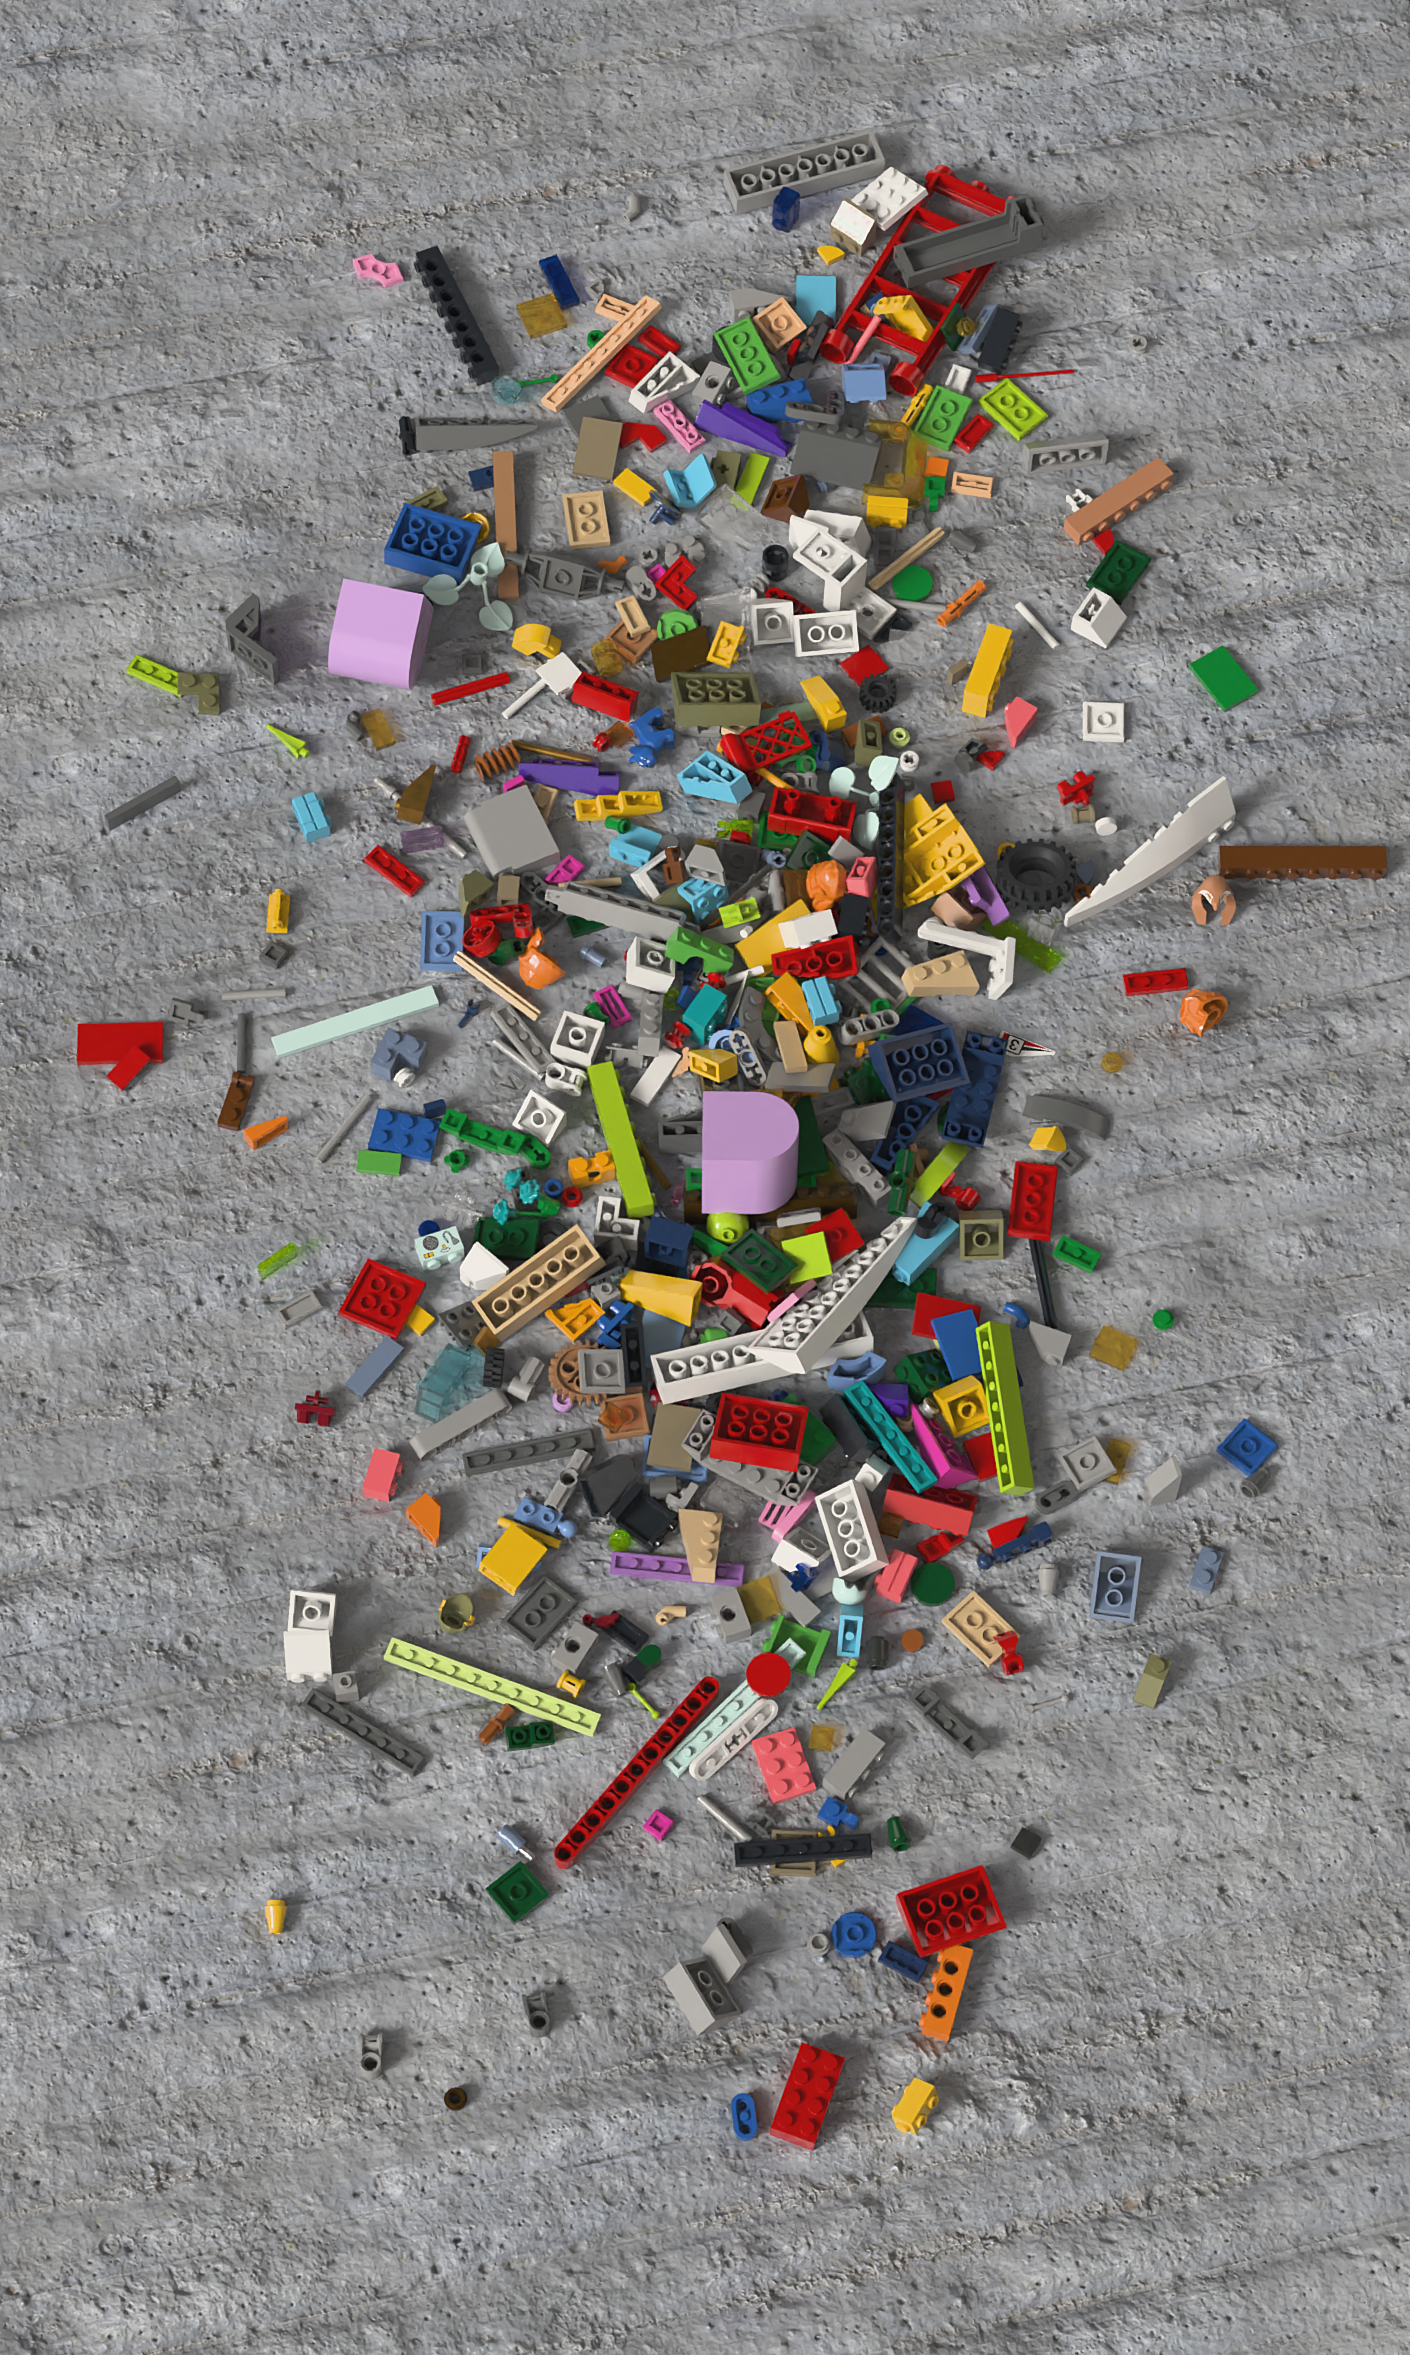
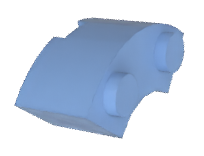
M868 1350L862 1357L855 1360L838 1358L827 1375V1387L844 1392L845 1389L861 1380L864 1383L876 1384L886 1373L887 1360Z

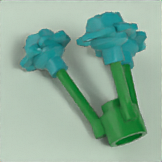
M517 1168L515 1171L511 1169L503 1179L506 1184V1190L511 1191L513 1188L519 1187L520 1198L523 1200V1204H532L534 1199L539 1200L537 1207L540 1209V1212L515 1210V1208H509L508 1202L502 1198L498 1204L494 1205L493 1215L500 1225H504L508 1217H514L515 1215L547 1219L548 1215L554 1217L558 1213L560 1202L539 1192L540 1185L537 1184V1180H528L527 1182L522 1180L521 1168Z

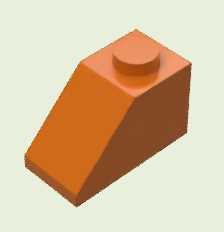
M424 1493L406 1509V1515L435 1547H438L440 1544L441 1504L434 1496L430 1497L427 1493Z

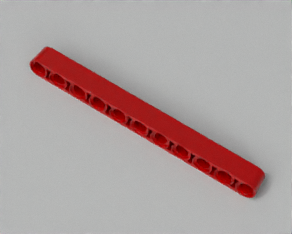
M704 1677L556 1846L554 1862L558 1868L569 1869L574 1865L659 1767L663 1759L672 1752L717 1700L719 1683L716 1678ZM710 1686L714 1688V1691L707 1693L703 1689ZM697 1703L700 1705V1708L691 1709L689 1705ZM678 1719H682L686 1722V1724L683 1726H678L674 1722ZM669 1736L672 1740L666 1743L661 1741L660 1738ZM654 1752L657 1754V1757L649 1759L646 1757V1754ZM634 1769L643 1771L639 1776H635L631 1772ZM623 1785L628 1787V1791L619 1792L617 1788ZM606 1802H611L614 1807L605 1809L602 1805ZM597 1819L600 1823L596 1826H591L588 1824V1821ZM576 1836H582L585 1838V1840L581 1843H577L573 1840V1838ZM565 1852L570 1855V1858L562 1860L558 1856Z

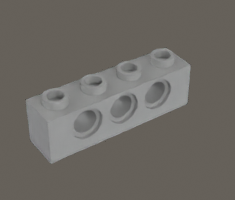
M838 1127L822 1139L827 1159L852 1186H856V1190L875 1211L889 1201L892 1187Z

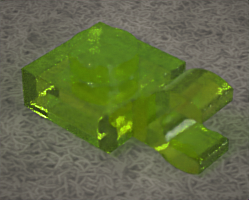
M732 819V822L717 821V827L725 829L717 831V837H727L731 834L732 829L746 832L752 837L753 820Z

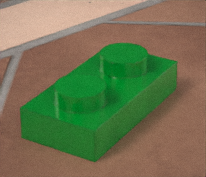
M1062 1235L1053 1252L1054 1257L1090 1274L1093 1273L1102 1254Z

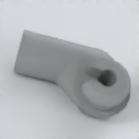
M636 194L627 197L626 201H629V209L622 214L626 222L632 220L641 211V201Z

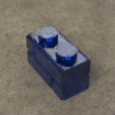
M783 186L779 195L773 200L772 225L775 229L789 233L793 228V224L795 225L798 221L800 211V194Z

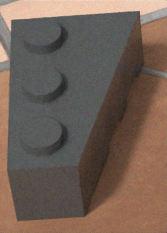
M703 1108L697 1109L695 1113L689 1115L681 1114L658 1121L659 1154L702 1152Z

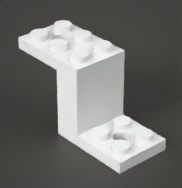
M818 527L793 553L794 559L825 580L823 607L831 612L856 610L857 631L871 640L896 613V608L865 587L867 560L822 528ZM823 550L828 554L822 557L817 552ZM869 610L873 612V615L865 616L862 612Z

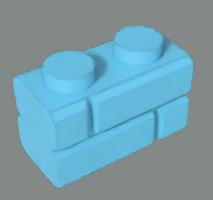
M315 792L293 798L292 808L306 842L309 843L318 838L321 839L329 836L332 822L330 816L325 815L323 812L325 805L322 798H317Z
M825 976L803 982L802 991L814 1027L838 1022L839 1013L842 1012L839 1000H834L835 990L832 982L828 983Z

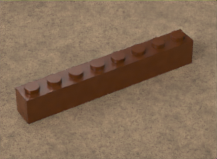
M1219 846L1217 854L1218 875L1225 879L1267 878L1272 880L1287 878L1294 880L1297 878H1308L1315 880L1318 878H1329L1336 880L1339 878H1350L1357 880L1360 878H1370L1378 880L1385 878L1387 872L1386 846Z

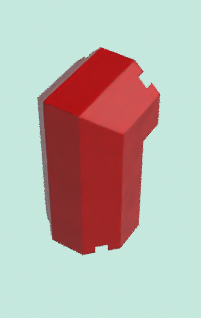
M713 1255L697 1265L689 1279L703 1283L700 1302L708 1307L717 1305L723 1310L730 1307L745 1320V1324L756 1331L765 1329L769 1325L767 1322L769 1321L767 1319L768 1314L785 1300V1293L778 1288L768 1295L724 1261L721 1255Z

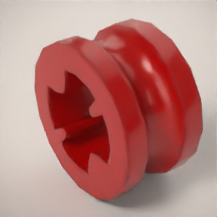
M605 732L598 734L592 742V746L598 748L597 751L600 753L604 752L612 742V738L606 737L607 734Z

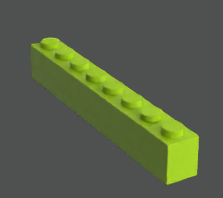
M612 1061L587 1066V1078L607 1147L611 1152L615 1165V1174L628 1219L653 1215L654 1206L657 1205L655 1194L650 1193L649 1190L652 1187L650 1176L645 1175V1159L639 1155V1152H641L640 1142L633 1135L636 1134L635 1125L628 1118V1116H631L628 1103L624 1104L623 1101L625 1098L624 1088L618 1084V1081H620L618 1068L614 1069Z
M988 1321L976 1328V1336L1000 1493L1021 1496L1035 1488L1010 1326L1005 1323Z

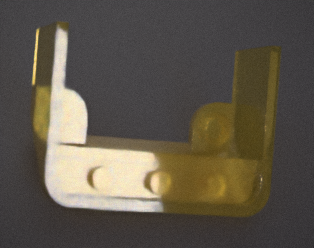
M869 419L868 432L884 435V442L904 444L901 473L892 472L887 474L884 479V485L864 483L862 504L867 505L868 495L908 498V508L915 509L920 507L923 502L927 457L926 440L903 422Z

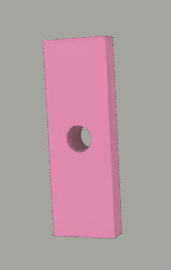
M670 399L654 408V414L689 453L706 444V439Z

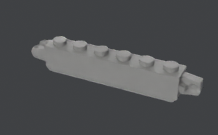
M571 880L566 882L564 887L549 885L546 889L545 900L558 905V911L564 912L567 915L579 916L588 921L604 923L606 926L618 927L627 932L639 933L648 938H656L667 942L678 926L697 934L700 933V927L696 924L694 925V923L687 922V916L681 911Z

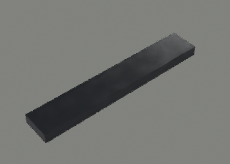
M871 1833L734 1843L736 1867L872 1858Z

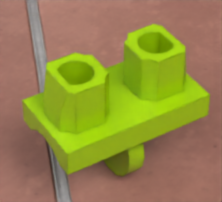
M755 897L718 908L724 929L761 918Z

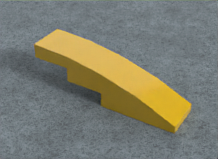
M620 791L618 795H598L596 799H576L574 802L577 821L605 820L608 816L620 819L663 810L659 791Z

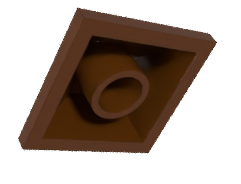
M799 474L773 481L760 514L790 524L791 515L803 519L810 506L804 476Z

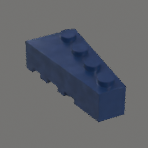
M920 1096L896 1103L887 1137L878 1140L870 1163L880 1174L888 1176L896 1165L898 1151L908 1150L909 1145L915 1141L936 1114L940 1105L939 1102L925 1096Z

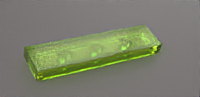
M989 918L982 925L981 929L996 939L1004 941L1007 937L1016 938L1015 952L1047 974H1050L1062 960V956L1007 919L997 927L992 925Z

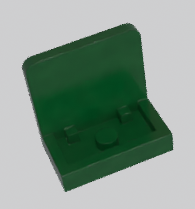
M870 1056L863 1059L859 1067H851L844 1071V1076L838 1079L842 1087L850 1086L860 1105L892 1100L873 1068Z
M937 1349L906 1355L893 1370L901 1384L908 1385V1395L916 1405L923 1403V1400L933 1391L957 1382V1380H952L946 1362Z

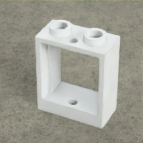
M665 850L630 874L649 903H652V900L660 894L646 872L666 858ZM681 850V856H680V858H679V861H681V860L686 861V860L684 859V858H685V854H684V852Z

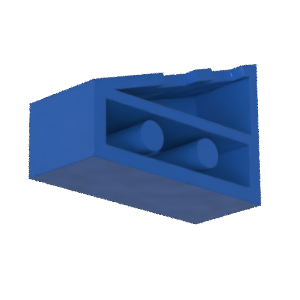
M804 378L759 389L746 395L748 413L768 423H777V421L796 423V421H804L785 415L786 403L789 401L814 403Z

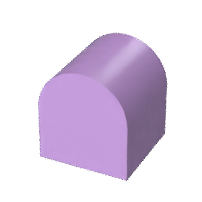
M343 579L330 639L329 673L412 690L421 670L434 607L423 594Z
M703 1091L702 1213H766L781 1207L792 1197L797 1185L799 1122L795 1111L787 1102L777 1096L763 1092Z

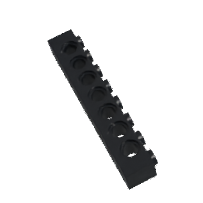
M436 245L415 253L416 261L413 262L414 268L417 273L421 274L424 288L429 289L430 300L432 303H436L438 316L440 319H444L445 329L448 334L451 333L455 349H459L462 363L467 364L470 379H474L477 386L499 379V366L438 246Z

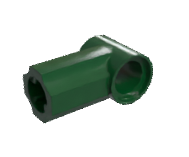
M518 937L509 940L502 938L499 946L487 956V959L495 965L503 966L508 958L524 954L526 949L524 941Z

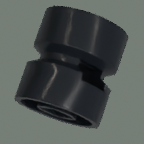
M774 544L768 546L763 551L762 573L771 582H779L787 576L789 554L783 546Z

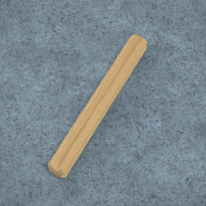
M941 527L934 529L868 582L871 589L877 590L942 539L945 536Z
M458 951L455 954L454 962L529 1018L536 1021L540 1017V1009L462 951Z

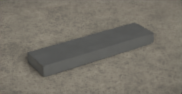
M173 776L105 814L106 827L111 831L181 792L179 779Z

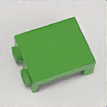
M780 1614L779 1619H774L770 1629L773 1632L770 1639L766 1638L762 1651L765 1653H775L791 1638L806 1652V1656L791 1670L815 1678L830 1642L831 1631L822 1629L820 1633L807 1627L804 1628L802 1625L786 1620L785 1615Z

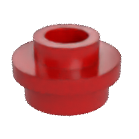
M571 1186L562 1192L561 1199L565 1206L574 1208L582 1203L583 1194L580 1189ZM570 1196L576 1197L575 1200H569L568 1198Z

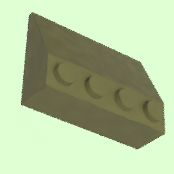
M671 672L674 715L677 726H759L761 703L752 672Z

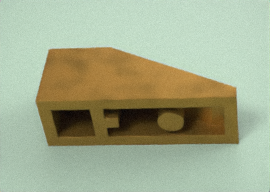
M432 764L403 791L402 798H397L394 809L398 810L396 819L421 825L436 765Z

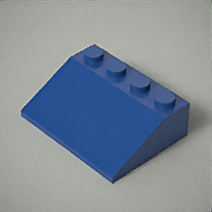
M404 503L384 548V564L431 578L441 574L449 575L455 579L459 586L464 581L468 572L481 525Z

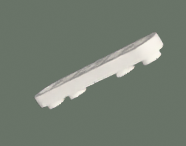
M767 1697L759 1699L691 1762L689 1767L691 1776L700 1781L710 1778L775 1718L778 1712L777 1703ZM733 1735L736 1736V1737H735V1740H736L735 1743H732V1740H733V1739H732V1736H733Z

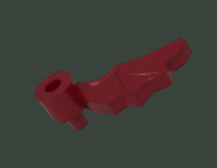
M586 1614L582 1620L587 1627H591L594 1624L599 1628H608L610 1625L615 1624L620 1614L602 1615L599 1618H593L591 1615Z

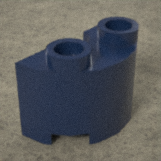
M818 730L809 732L812 745L818 747V751L814 755L817 768L833 773L834 770L845 765V746L841 738Z

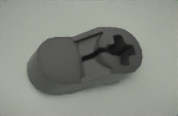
M672 834L662 836L652 859L664 851L665 848L679 846L676 836ZM667 858L653 868L658 872H664L663 864L668 863Z

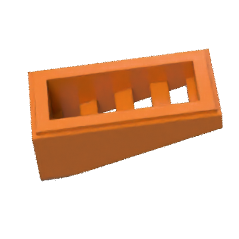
M285 1115L243 1130L244 1138L251 1148L256 1150L288 1130V1118Z

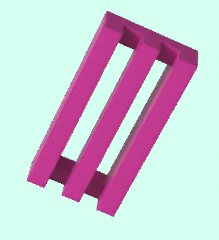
M613 985L594 993V998L599 1002L604 1015L610 1018L609 1023L613 1030L618 1025L622 1026L625 1022L628 1021L629 1023L632 1021L630 1013ZM610 991L624 1017L620 1016L607 992ZM600 995H603L604 999L606 1000L607 1004L612 1010L614 1016L616 1017V1021L614 1020L613 1016L611 1015L610 1011L608 1010Z

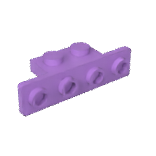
M984 865L960 882L963 889L969 893L968 899L974 907L978 906L983 909L993 926L997 927L1011 916L1009 909Z

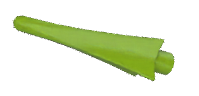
M270 724L266 725V728L277 736L297 759L301 755L305 758L310 756L311 752L306 749L305 741L286 734Z
M851 1658L847 1664L842 1663L828 1691L818 1704V1710H821L834 1694L856 1675V1670L854 1669L859 1664L856 1660Z

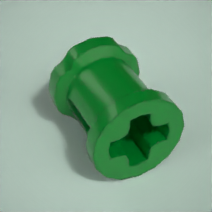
M593 1002L584 1008L583 1014L588 1016V1018L604 1022L605 1026L609 1023L610 1018L604 1015L600 1009L599 1002Z

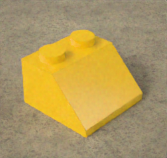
M970 1375L933 1392L936 1404L940 1408L939 1413L953 1438H957L990 1423L986 1396L982 1384L974 1376Z

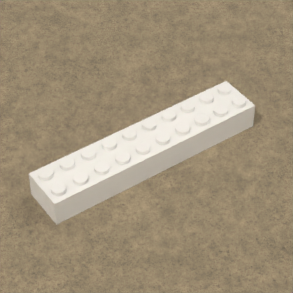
M862 1310L824 1353L823 1357L814 1364L811 1370L834 1365L838 1358L855 1360L862 1357L867 1350L873 1353V1336ZM764 1329L650 1356L651 1374L663 1405L796 1373L788 1372L748 1351L747 1348Z

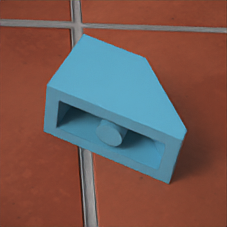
M841 1604L837 1656L859 1658L863 1621V1606Z

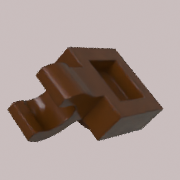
M680 847L665 848V856L668 862L663 864L666 885L688 881L685 861H679L681 856Z

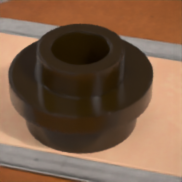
M451 2088L444 2095V2103L448 2109L459 2111L466 2106L467 2095L461 2088ZM457 2096L460 2098V2101L453 2103L451 2099Z

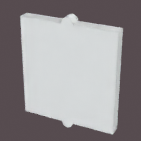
M564 652L553 659H548L547 663L536 669L539 676L557 696L569 688L572 689L575 681L582 673Z

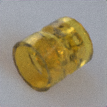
M604 639L592 645L590 652L600 677L610 678L622 672L624 665L614 640Z

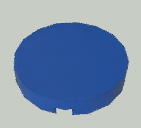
M849 1912L840 1916L833 1924L831 1933L832 1943L836 1950L845 1957L850 1958L863 1957L871 1952L877 1937L873 1921L863 1913Z

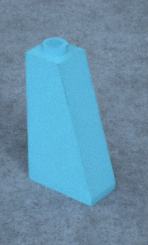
M925 1201L916 1217L917 1220L924 1215L931 1205L929 1202ZM948 1218V1221L941 1226L937 1234L930 1239L918 1237L913 1230L893 1264L892 1274L898 1281L910 1286L958 1237L960 1225L951 1218Z

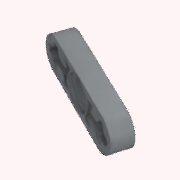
M737 1027L730 1034L729 1042L749 1083L753 1086H761L767 1079L768 1071L748 1030L743 1027ZM737 1033L739 1036H744L742 1043L740 1040L735 1039ZM751 1052L754 1055V1060L751 1062L746 1061L743 1058V1053ZM755 1070L758 1074H762L760 1080L758 1077H753Z

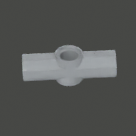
M576 1449L565 1469L560 1472L559 1479L544 1502V1506L562 1513L572 1494L578 1490L579 1482L576 1476L586 1472L593 1461V1457L588 1452ZM572 1479L574 1482L572 1484H565L563 1481Z

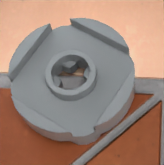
M687 535L676 538L666 545L665 564L668 569L681 554L686 553L688 554L687 560L697 568L693 574L701 570L705 560V550L693 536Z

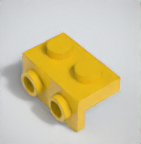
M721 621L707 661L729 669L732 663L736 664L740 652H737L739 644H744L747 633H744L745 626L740 625V627Z

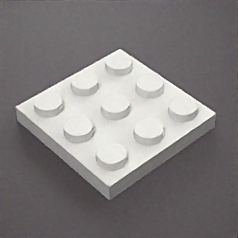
M890 167L851 201L877 218V226L885 231L926 197L928 192L923 186Z

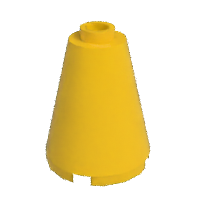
M822 1025L812 1028L802 1043L806 1062L835 1063L837 1067L840 1053L830 1030Z

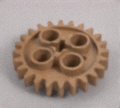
M578 1340L577 1346L569 1342V1349L562 1346L561 1353L555 1352V1358H551V1366H549V1381H552L551 1388H556V1395L562 1394L563 1401L570 1398L571 1405L576 1400L579 1406L582 1405L583 1401H586L587 1405L590 1406L592 1400L596 1404H599V1398L607 1400V1394H580V1387H578L580 1386L579 1349H599L598 1342L593 1346H590L589 1340L586 1341L585 1345H582L581 1341ZM566 1370H571V1371H573V1372L567 1373V1372H565V1371H566Z

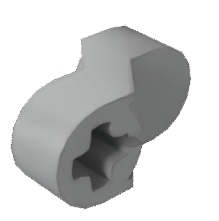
M633 566L626 572L625 580L627 585L634 591L640 602L647 603L656 596V588L653 581L647 577L643 568Z

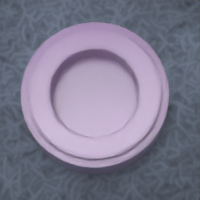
M555 1392L553 1395V1406L558 1411L567 1412L573 1408L574 1403L570 1404V1398L563 1401L562 1394L556 1395Z

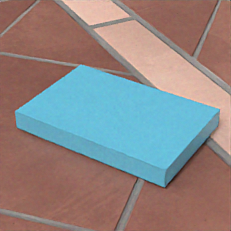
M797 275L796 314L809 329L816 312L821 310L834 320L831 329H834L836 326V276Z

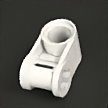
M551 1063L546 1068L545 1082L551 1089L565 1092L571 1096H580L582 1084L588 1075L580 1069L571 1068L559 1063ZM558 1074L560 1077L553 1078L550 1075Z

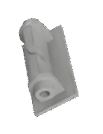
M611 1043V1047L606 1046V1049L610 1050V1054H605V1062L612 1061L614 1065L623 1066L624 1058H628L627 1066L641 1069L647 1067L648 1059L642 1055H637L638 1046H632V1050L624 1049L623 1044Z

